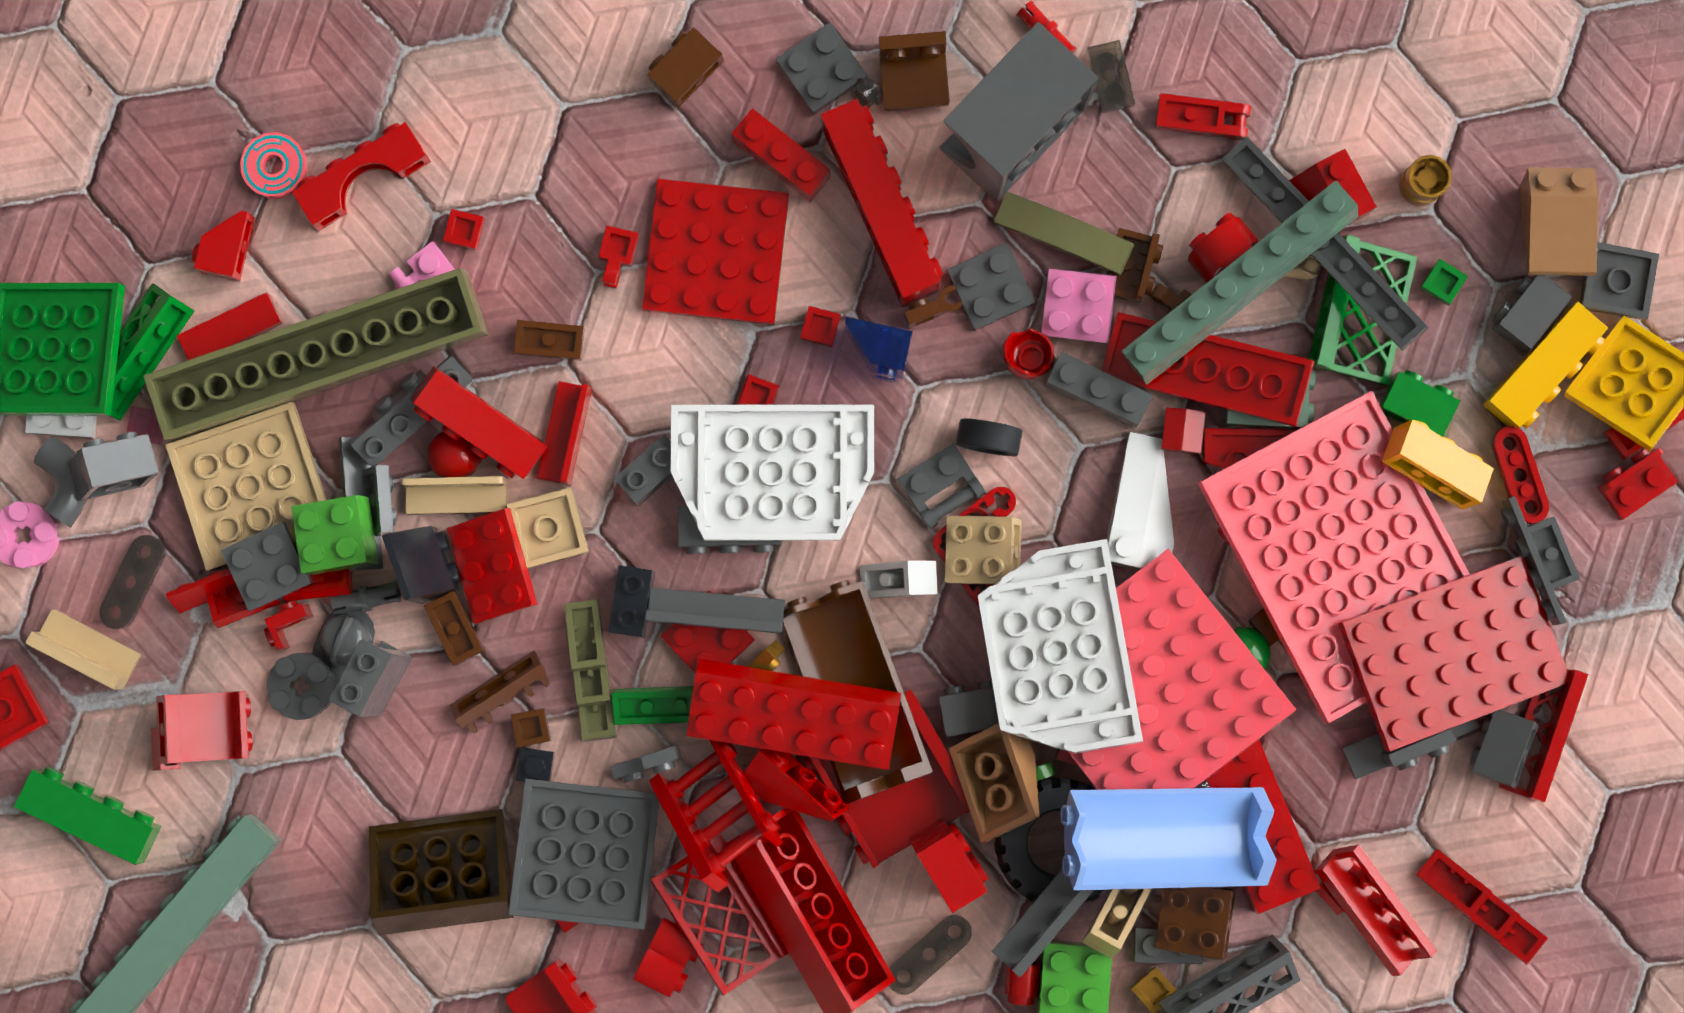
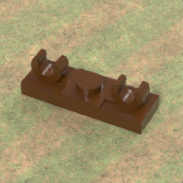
M535 650L450 705L454 719L461 728L467 725L468 729L475 734L478 732L474 723L476 718L483 717L491 724L493 720L490 711L498 706L508 704L522 688H524L528 696L532 697L535 695L530 686L533 681L540 680L545 687L549 686V681L545 674L546 670Z

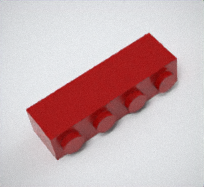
M435 366L432 367L410 398L413 404L416 405L414 411L429 422L433 417L444 424L441 428L443 432L457 441L460 437L466 439L471 443L469 449L484 460L489 455L499 463L496 468L510 478H513L516 474L525 479L547 448L542 440Z

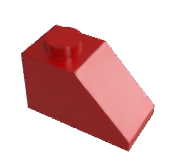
M241 210L203 234L200 243L194 246L192 252V263L195 264L194 269L202 274L240 282L255 217L249 212Z

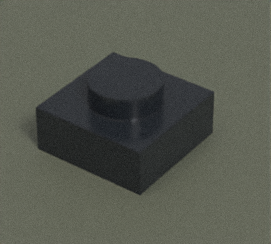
M521 747L516 781L525 782V779L551 781L555 752Z

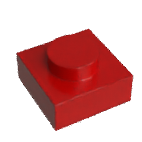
M451 209L443 241L447 244L477 251L485 218Z
M809 306L800 339L833 348L841 314Z

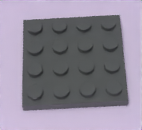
M525 779L508 915L644 930L659 800L656 794Z

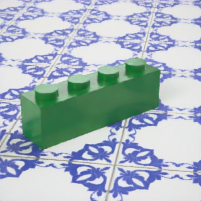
M45 766L44 770H31L14 805L15 808L134 865L145 862L162 827L153 822L154 816L138 809L133 813L123 808L125 803L109 795H106L105 798L93 794L94 788L80 781H75L72 784L63 779L64 773L54 768Z

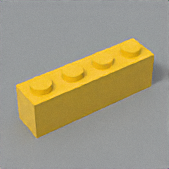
M1579 302L1572 304L1482 405L1506 426H1514L1516 429L1523 426L1526 429L1539 416V413L1535 410L1542 402L1550 403L1561 391L1558 384L1565 377L1571 379L1583 366L1580 362L1582 357L1587 352L1592 355L1604 343L1605 339L1601 336L1608 327Z

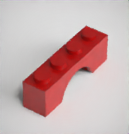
M406 122L401 125L399 123L390 125L382 132L383 136L373 142L368 140L359 144L354 149L355 153L346 159L338 158L333 160L325 167V172L317 177L314 175L308 176L297 184L298 188L292 191L311 224L318 231L347 214V192L354 180L363 173L377 169L387 170L404 179L431 162Z

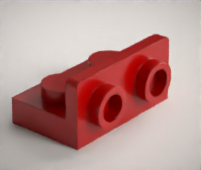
M1660 447L1651 451L1643 448L1630 457L1633 463L1622 469L1619 465L1602 476L1605 482L1597 488L1619 520L1625 519L1678 482L1660 455L1664 452Z

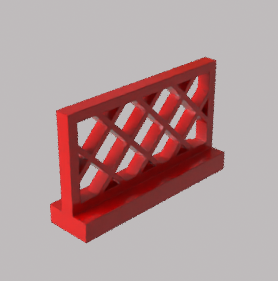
M722 835L711 840L712 845L709 846V849L717 855L727 847ZM686 856L652 878L650 882L721 995L724 996L778 959L789 954L735 859L725 865L726 870L722 872L729 884L726 886V889L730 894L727 907L709 903L712 888L708 885L704 902L686 898L689 880L701 881L699 876L691 874L693 864L690 858ZM687 865L686 873L677 871ZM670 875L684 877L681 896L668 894L661 881ZM673 900L680 901L678 908L674 904ZM733 901L736 903L739 910L732 908ZM684 903L703 906L699 925L686 923L682 916ZM708 908L726 912L722 931L704 927ZM731 913L743 915L748 922L745 936L727 932ZM691 929L698 930L697 937H695ZM752 930L757 938L750 937ZM703 931L721 935L717 954L705 952L701 947ZM726 937L744 940L740 959L722 956ZM749 942L761 944L769 957L759 964L746 961ZM709 958L716 959L715 967L713 966ZM721 960L739 964L737 978L725 985L719 975ZM744 965L753 967L743 974Z

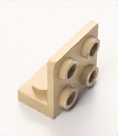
M948 516L945 582L956 584H996L1006 574L1017 569L1020 566L1022 520L1015 517Z

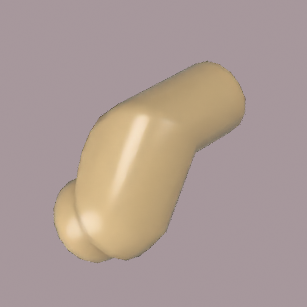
M1308 256L1302 261V265L1298 264L1284 277L1311 280L1318 275L1317 270L1320 268V264L1315 258Z

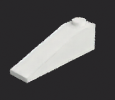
M1129 432L1106 538L1112 565L1140 570L1165 550L1169 549L1173 552L1174 537L1164 450L1161 449L1162 439Z

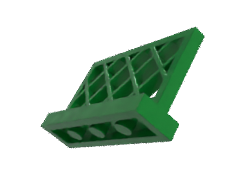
M1342 236L1358 254L1360 250L1371 253L1377 263L1373 269L1375 271L1381 270L1389 286L1407 304L1418 257L1359 241L1360 238L1355 236ZM1381 256L1388 257V259L1383 261ZM1394 259L1406 262L1403 277L1396 281L1386 267V264ZM1328 273L1308 359L1315 362L1313 369H1324L1387 386L1397 345L1390 338L1381 345L1378 343L1371 331L1377 324L1375 322L1367 324L1359 310L1361 307L1358 304L1356 305L1349 294ZM1347 304H1348L1351 309H1349V310L1346 311V309H1347ZM1354 313L1362 329L1349 337L1343 327V322L1346 316ZM1365 333L1374 349L1360 357L1352 340ZM1344 345L1347 346L1355 360L1346 367L1334 364L1337 350ZM1376 353L1383 363L1380 376L1370 374L1363 362ZM1358 365L1361 371L1352 368Z

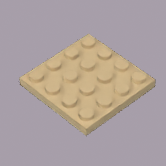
M289 402L165 445L206 571L210 572L227 566L221 552L222 549L281 522L286 523L295 543L296 535L291 506L327 500L294 402Z

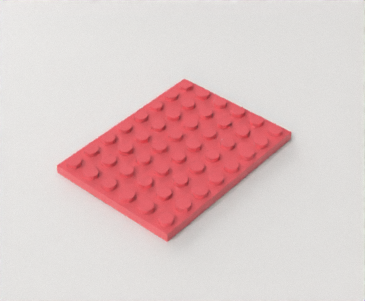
M1372 391L1197 483L1324 723H1330L1367 702L1338 623L1469 575L1424 487L1382 462L1393 429Z

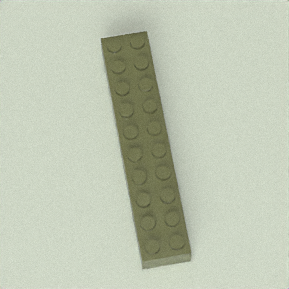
M458 268L146 374L144 379L164 440L177 441L488 336L489 333L469 272L463 268Z

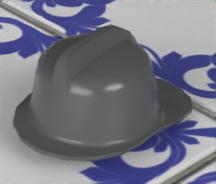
M362 610L351 611L334 616L332 612L320 629L312 654L321 657L326 662L325 664L335 676L336 685L359 642L366 640L373 644L375 630L369 615Z

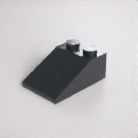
M427 526L382 535L405 601L424 604L452 591L459 590L457 582L461 581V577L455 562L449 563L445 551L450 550L443 531L438 532L436 527Z

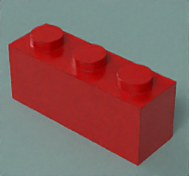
M753 108L731 133L735 144L810 203L831 178V171L828 167Z

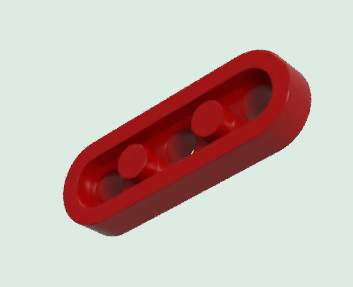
M1514 426L1504 427L1494 434L1491 446L1508 498L1516 497L1526 524L1538 523L1547 516L1549 501L1527 436L1520 428L1516 429ZM1505 438L1512 440L1513 447L1511 450H1507L1503 446ZM1515 470L1522 471L1524 478L1521 482L1515 480ZM1527 501L1534 505V511L1531 514L1527 513L1524 509Z

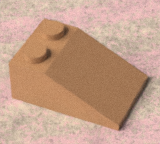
M1528 167L1519 187L1527 274L1595 276L1597 273L1598 189L1595 168Z
M998 723L949 748L981 843H986L1040 817L1035 754L1030 740L1002 732Z

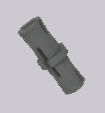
M397 581L371 587L361 585L358 590L351 591V594L330 596L331 609H335L333 610L334 616L362 609L364 612L372 611V607L401 602V593Z

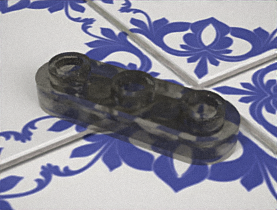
M142 535L131 543L100 606V619L107 627L124 629L134 622L166 556L165 546L159 538ZM144 546H149L151 550L150 555L146 558L142 557L141 549ZM129 576H134L136 580L132 588L126 585V580ZM115 606H118L121 610L118 618H114L111 615V610Z
M957 914L944 917L889 967L896 979L895 982L889 985L890 988L901 995L914 992L964 948L972 936V929L967 919ZM957 925L961 928V933L958 937H951L948 934L950 926ZM926 948H933L936 955L933 959L927 960L923 957V951ZM906 970L910 973V979L907 982L898 980L897 975L900 971Z

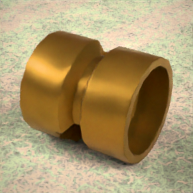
M1421 156L1401 175L1399 182L1400 193L1412 205H1429L1449 188L1452 179L1451 169L1447 162L1438 156Z

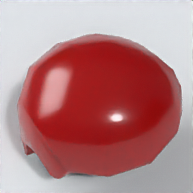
M1031 328L1017 333L1013 331L1003 344L1004 362L1009 371L1018 378L1035 379L1049 372L1055 359L1053 344L1046 335Z
M445 432L437 434L428 446V463L432 471L443 478L473 475L480 465L482 458L469 449L471 443L466 439L460 437L457 441Z

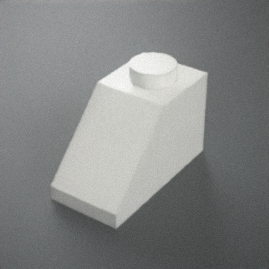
M899 561L860 565V579L865 585L869 598L937 594L936 561Z

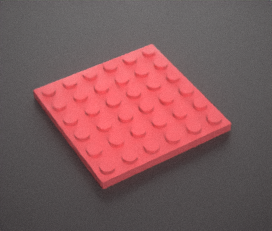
M1167 549L1116 588L1143 742L1076 754L1068 753L1096 790L1196 788L1297 709L1172 552Z

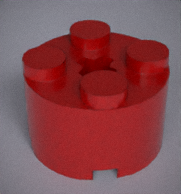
M1228 213L1216 223V228L1206 235L1203 232L1191 241L1189 246L1192 251L1188 256V262L1207 283L1258 243L1259 240L1239 217H1234L1232 213Z

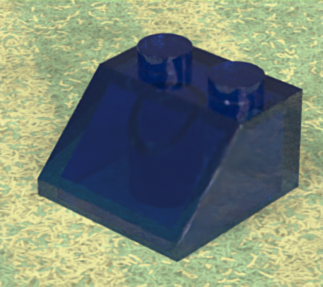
M846 317L845 333L870 372L876 373L877 379L887 382H895L896 378L903 379L913 331Z

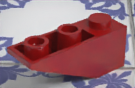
M760 749L744 771L755 794L764 802L830 822L849 810V807L841 801L840 796L836 792L829 790L816 778L813 771L804 767L790 753Z

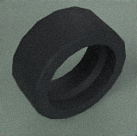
M963 418L959 422L956 445L973 451L1014 457L1019 454L1023 431L1020 428L1007 424Z

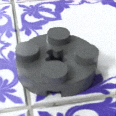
M293 653L280 658L271 669L267 680V694L271 707L278 710L283 716L294 720L311 719L321 714L332 703L330 696L336 687V679L333 672L330 671L329 667L325 664L326 662L321 657L311 653ZM300 676L304 677V682L310 685L309 691H303L302 696L298 695L297 689L293 687L294 682L299 681Z

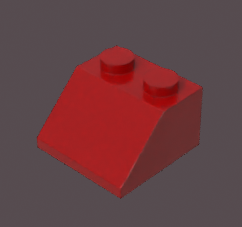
M1346 149L1323 159L1289 180L1308 201L1312 200L1334 181H1337L1358 205V217L1350 224L1369 215L1377 208Z

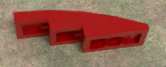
M1436 849L1416 874L1418 878L1525 965L1531 962L1547 942L1548 937L1523 919L1518 912L1494 895L1489 888L1440 850Z

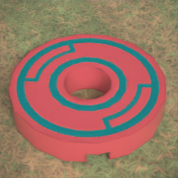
M279 132L264 133L252 139L244 148L240 160L241 175L246 185L258 195L269 199L285 198L293 194L292 191L298 188L297 184L306 178L308 172L307 157L302 147L290 136ZM274 157L280 158L283 163L282 169L276 174L267 173V162Z

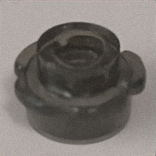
M858 78V83L851 89L853 98H858L861 107L867 105L870 108L874 104H880L881 98L879 95L881 94V89L879 85L870 78L867 80Z

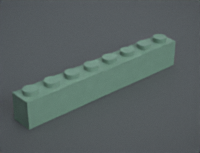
M1334 181L1123 349L1122 353L1126 362L1145 385L1149 384L1358 217L1357 203L1337 181Z
M253 814L244 815L243 818L238 815L226 828L225 831L229 833L221 843L216 841L203 855L207 860L199 869L194 867L184 876L181 881L184 885L177 895L171 893L161 903L159 909L162 912L154 921L149 919L141 926L136 933L140 938L132 947L126 945L114 958V961L117 963L109 973L104 971L91 985L95 989L87 999L84 997L80 998L70 1009L69 1013H134L280 844L282 839Z

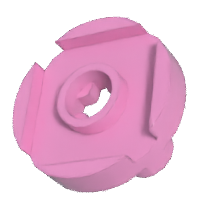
M14 502L0 511V560L3 563L15 568H31L43 565L54 555L59 545L56 527L58 524L55 517L43 510V506L35 503ZM29 527L31 529L29 532V536L32 538L29 543L26 541L19 543L17 540L19 529Z

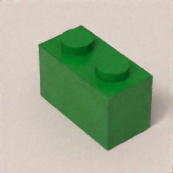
M1405 370L1404 373L1399 371L1394 374L1379 404L1384 414L1402 424L1412 419L1423 422L1431 431L1444 437L1461 400L1454 398V392L1441 385L1431 387L1423 383L1424 378L1415 372Z

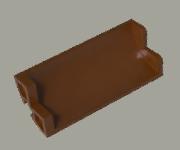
M844 580L831 585V592L821 598L807 601L805 596L788 602V609L784 611L783 632L799 676L901 693L889 770L830 760L845 804H849L925 776L933 771L863 581L850 585L849 580Z

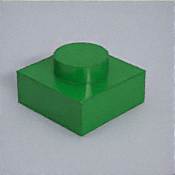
M1438 259L1420 289L1449 306L1468 276L1442 259Z

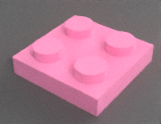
M1049 269L1041 333L1052 337L1109 343L1117 276Z

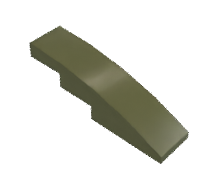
M1008 191L994 219V222L1001 227L1023 234L1030 240L1057 249L1067 256L1118 275L1122 274L1134 247L1133 243Z
M598 599L566 603L564 607L570 662L574 676L576 703L579 708L582 741L588 742L617 738Z

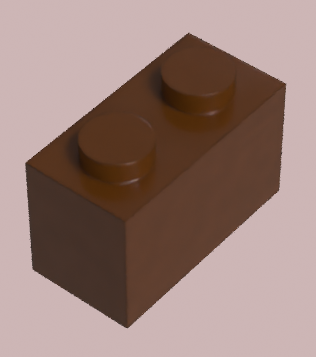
M694 27L688 33L686 31L681 32L672 42V50L665 57L662 54L659 55L648 68L650 70L647 74L649 81L678 109L724 62L722 53Z

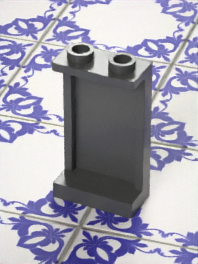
M361 640L330 696V701L359 717L382 716L413 656L384 641H381L379 646H376L366 640Z

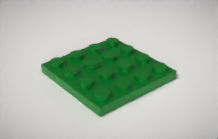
M0 283V415L111 416L125 293L124 285L121 283Z

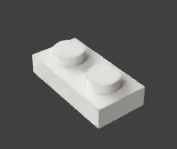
M27 416L25 433L95 439L97 416Z

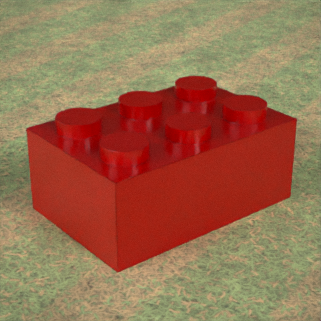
M944 818L909 838L916 854L952 913L988 892L983 883L989 879L972 851H970L969 845L954 822L948 825Z

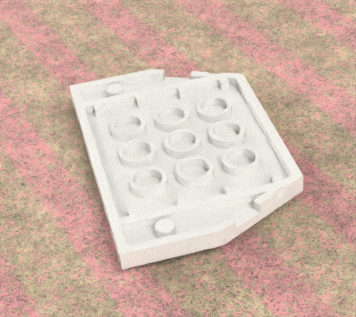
M671 405V474L704 540L840 541L874 474V405Z
M1107 539L1040 550L1013 572H1009L995 585L990 586L978 595L997 714L1002 732L1074 754L1143 742Z

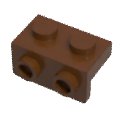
M1119 228L1117 236L1133 243L1134 247L1122 274L1118 275L1107 271L1106 275L1117 276L1114 297L1141 303L1144 295H1151L1155 277L1149 275L1152 264H1159L1163 245L1158 244L1159 234L1153 233L1150 236Z

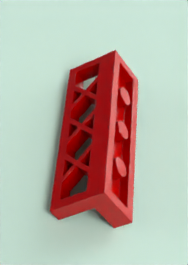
M1566 669L1570 681L1562 685L1559 691L1549 694L1548 691L1542 693L1544 698L1538 700L1539 695L1528 699L1522 718L1537 723L1533 713L1535 707L1544 702H1547L1552 715L1549 722L1538 727L1536 735L1541 743L1539 753L1526 760L1525 766L1530 775L1526 790L1520 787L1514 789L1503 784H1499V788L1535 801H1546L1589 674L1578 670ZM1558 696L1556 704L1554 705L1552 699ZM1547 728L1545 736H1543L1541 730ZM1536 760L1534 768H1532L1530 762Z
M1360 845L1333 849L1314 870L1392 976L1402 975L1413 960L1432 958L1437 952L1436 948ZM1353 857L1360 867L1354 865L1350 858ZM1369 885L1376 888L1379 893L1373 891V889ZM1390 912L1395 914L1399 920L1392 917ZM1409 938L1415 941L1419 948H1415Z

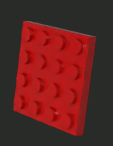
M657 179L642 310L775 325L789 193Z

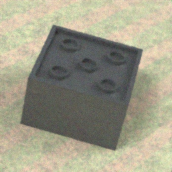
M1037 22L943 120V123L953 134L939 149L995 202H998L1087 109L1099 77L1040 22Z

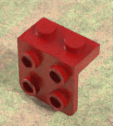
M560 958L506 996V1003L513 1013H597L595 1011L597 1005L592 996L586 990L582 992L575 982L578 979L576 973L567 962L563 964Z

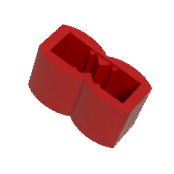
M667 917L663 918L633 979L669 998L674 991L680 994L689 976L683 972L689 960L695 963L698 958L675 921ZM691 930L695 937H697V932Z

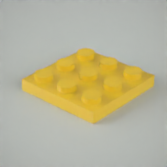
M1623 315L1604 343L1598 348L1565 391L1564 397L1648 451H1651L1684 408V353Z

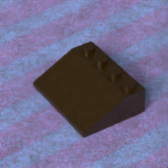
M502 809L369 826L371 921L379 935L514 918L513 915H508L512 882Z

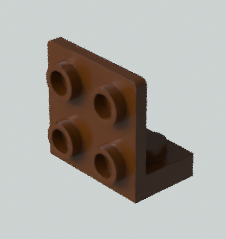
M945 31L879 37V58L885 111L949 105Z
M1211 887L1164 888L1156 948L1222 960L1227 958L1236 890Z

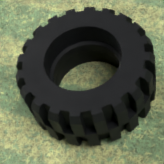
M1054 777L1038 781L1040 817L1052 811H1061V807L1067 805L1070 790L1096 789L1088 784L1069 778ZM1040 817L995 838L994 842L995 853L1001 872L1020 895L1032 902L1055 876V874H1050L1040 869L1032 860L1028 850L1029 832L1033 824ZM1094 890L1085 902H1093L1100 897L1099 894L1104 890Z

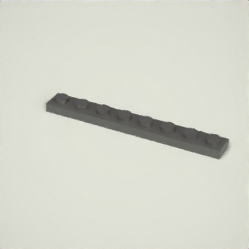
M1247 136L1222 158L1223 162L1281 223L1309 202ZM1339 233L1311 254L1401 351L1405 350L1428 329L1427 325Z

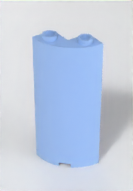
M1263 787L1070 790L1067 805L1061 807L1060 813L1061 822L1064 825L1065 855L1062 860L1063 873L1065 876H1069L1073 890L1268 885L1277 861L1265 837L1274 814V809Z

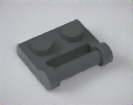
M954 443L898 478V482L929 529L938 525V520L975 496L979 499L986 494L983 486ZM961 478H964L968 486L934 508L929 509L925 501Z

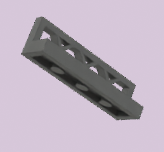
M650 588L649 608L646 610L645 620L656 623L782 634L785 600Z
M1061 868L994 947L992 953L1021 978L1094 890H1073L1069 876H1065Z
M1272 934L1158 1003L1162 1013H1215L1217 1007L1224 1002L1229 1003L1224 1013H1248L1299 982L1300 978L1290 951ZM1285 966L1288 974L1277 981H1272L1275 972ZM1253 985H1258L1254 995L1249 998H1243L1246 989Z

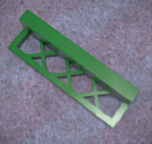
M154 283L151 284L120 330L118 355L120 354V357L117 360L111 416L119 421L145 385L144 375L154 372L177 338V335H179L194 313L193 309ZM158 296H160L155 306L151 309V306L153 305L155 300L158 298ZM139 327L136 334L132 337V334L134 333L136 328Z

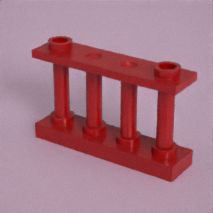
M709 740L715 751L679 779L669 781L663 775L657 773L648 781L701 881L716 892H719L729 885L722 873L726 870L725 865L762 837H765L777 847L782 845L783 842L777 833L780 829L778 822L769 812H765L735 758L738 752L734 745ZM722 763L728 776L690 805L685 803L682 799L685 795L684 791ZM736 788L742 800L703 830L698 828L695 823L698 820V815L732 789ZM749 812L756 825L717 855L712 853L709 849V846L712 845L711 840Z

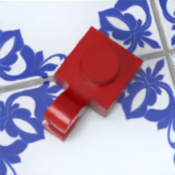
M606 225L598 256L599 260L607 262L602 280L604 286L617 289L622 265L632 267L639 240L638 232Z

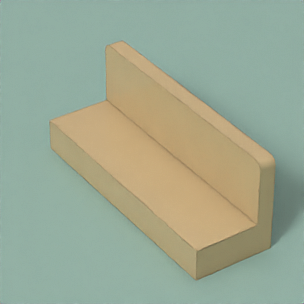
M502 476L401 479V485L406 487L407 515L493 513L507 508V479Z
M55 609L50 611L40 632L31 631L25 644L113 690L124 689L141 657L139 652Z

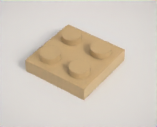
M572 487L506 504L507 508L511 509L527 569L589 553Z

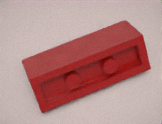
M558 382L545 439L547 448L541 457L537 479L571 486L592 394V388L589 385Z

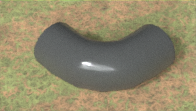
M51 436L43 443L34 458V464L48 472L55 481L53 495L43 510L71 528L80 516L87 500L79 501L69 466L70 460L76 453L67 444Z

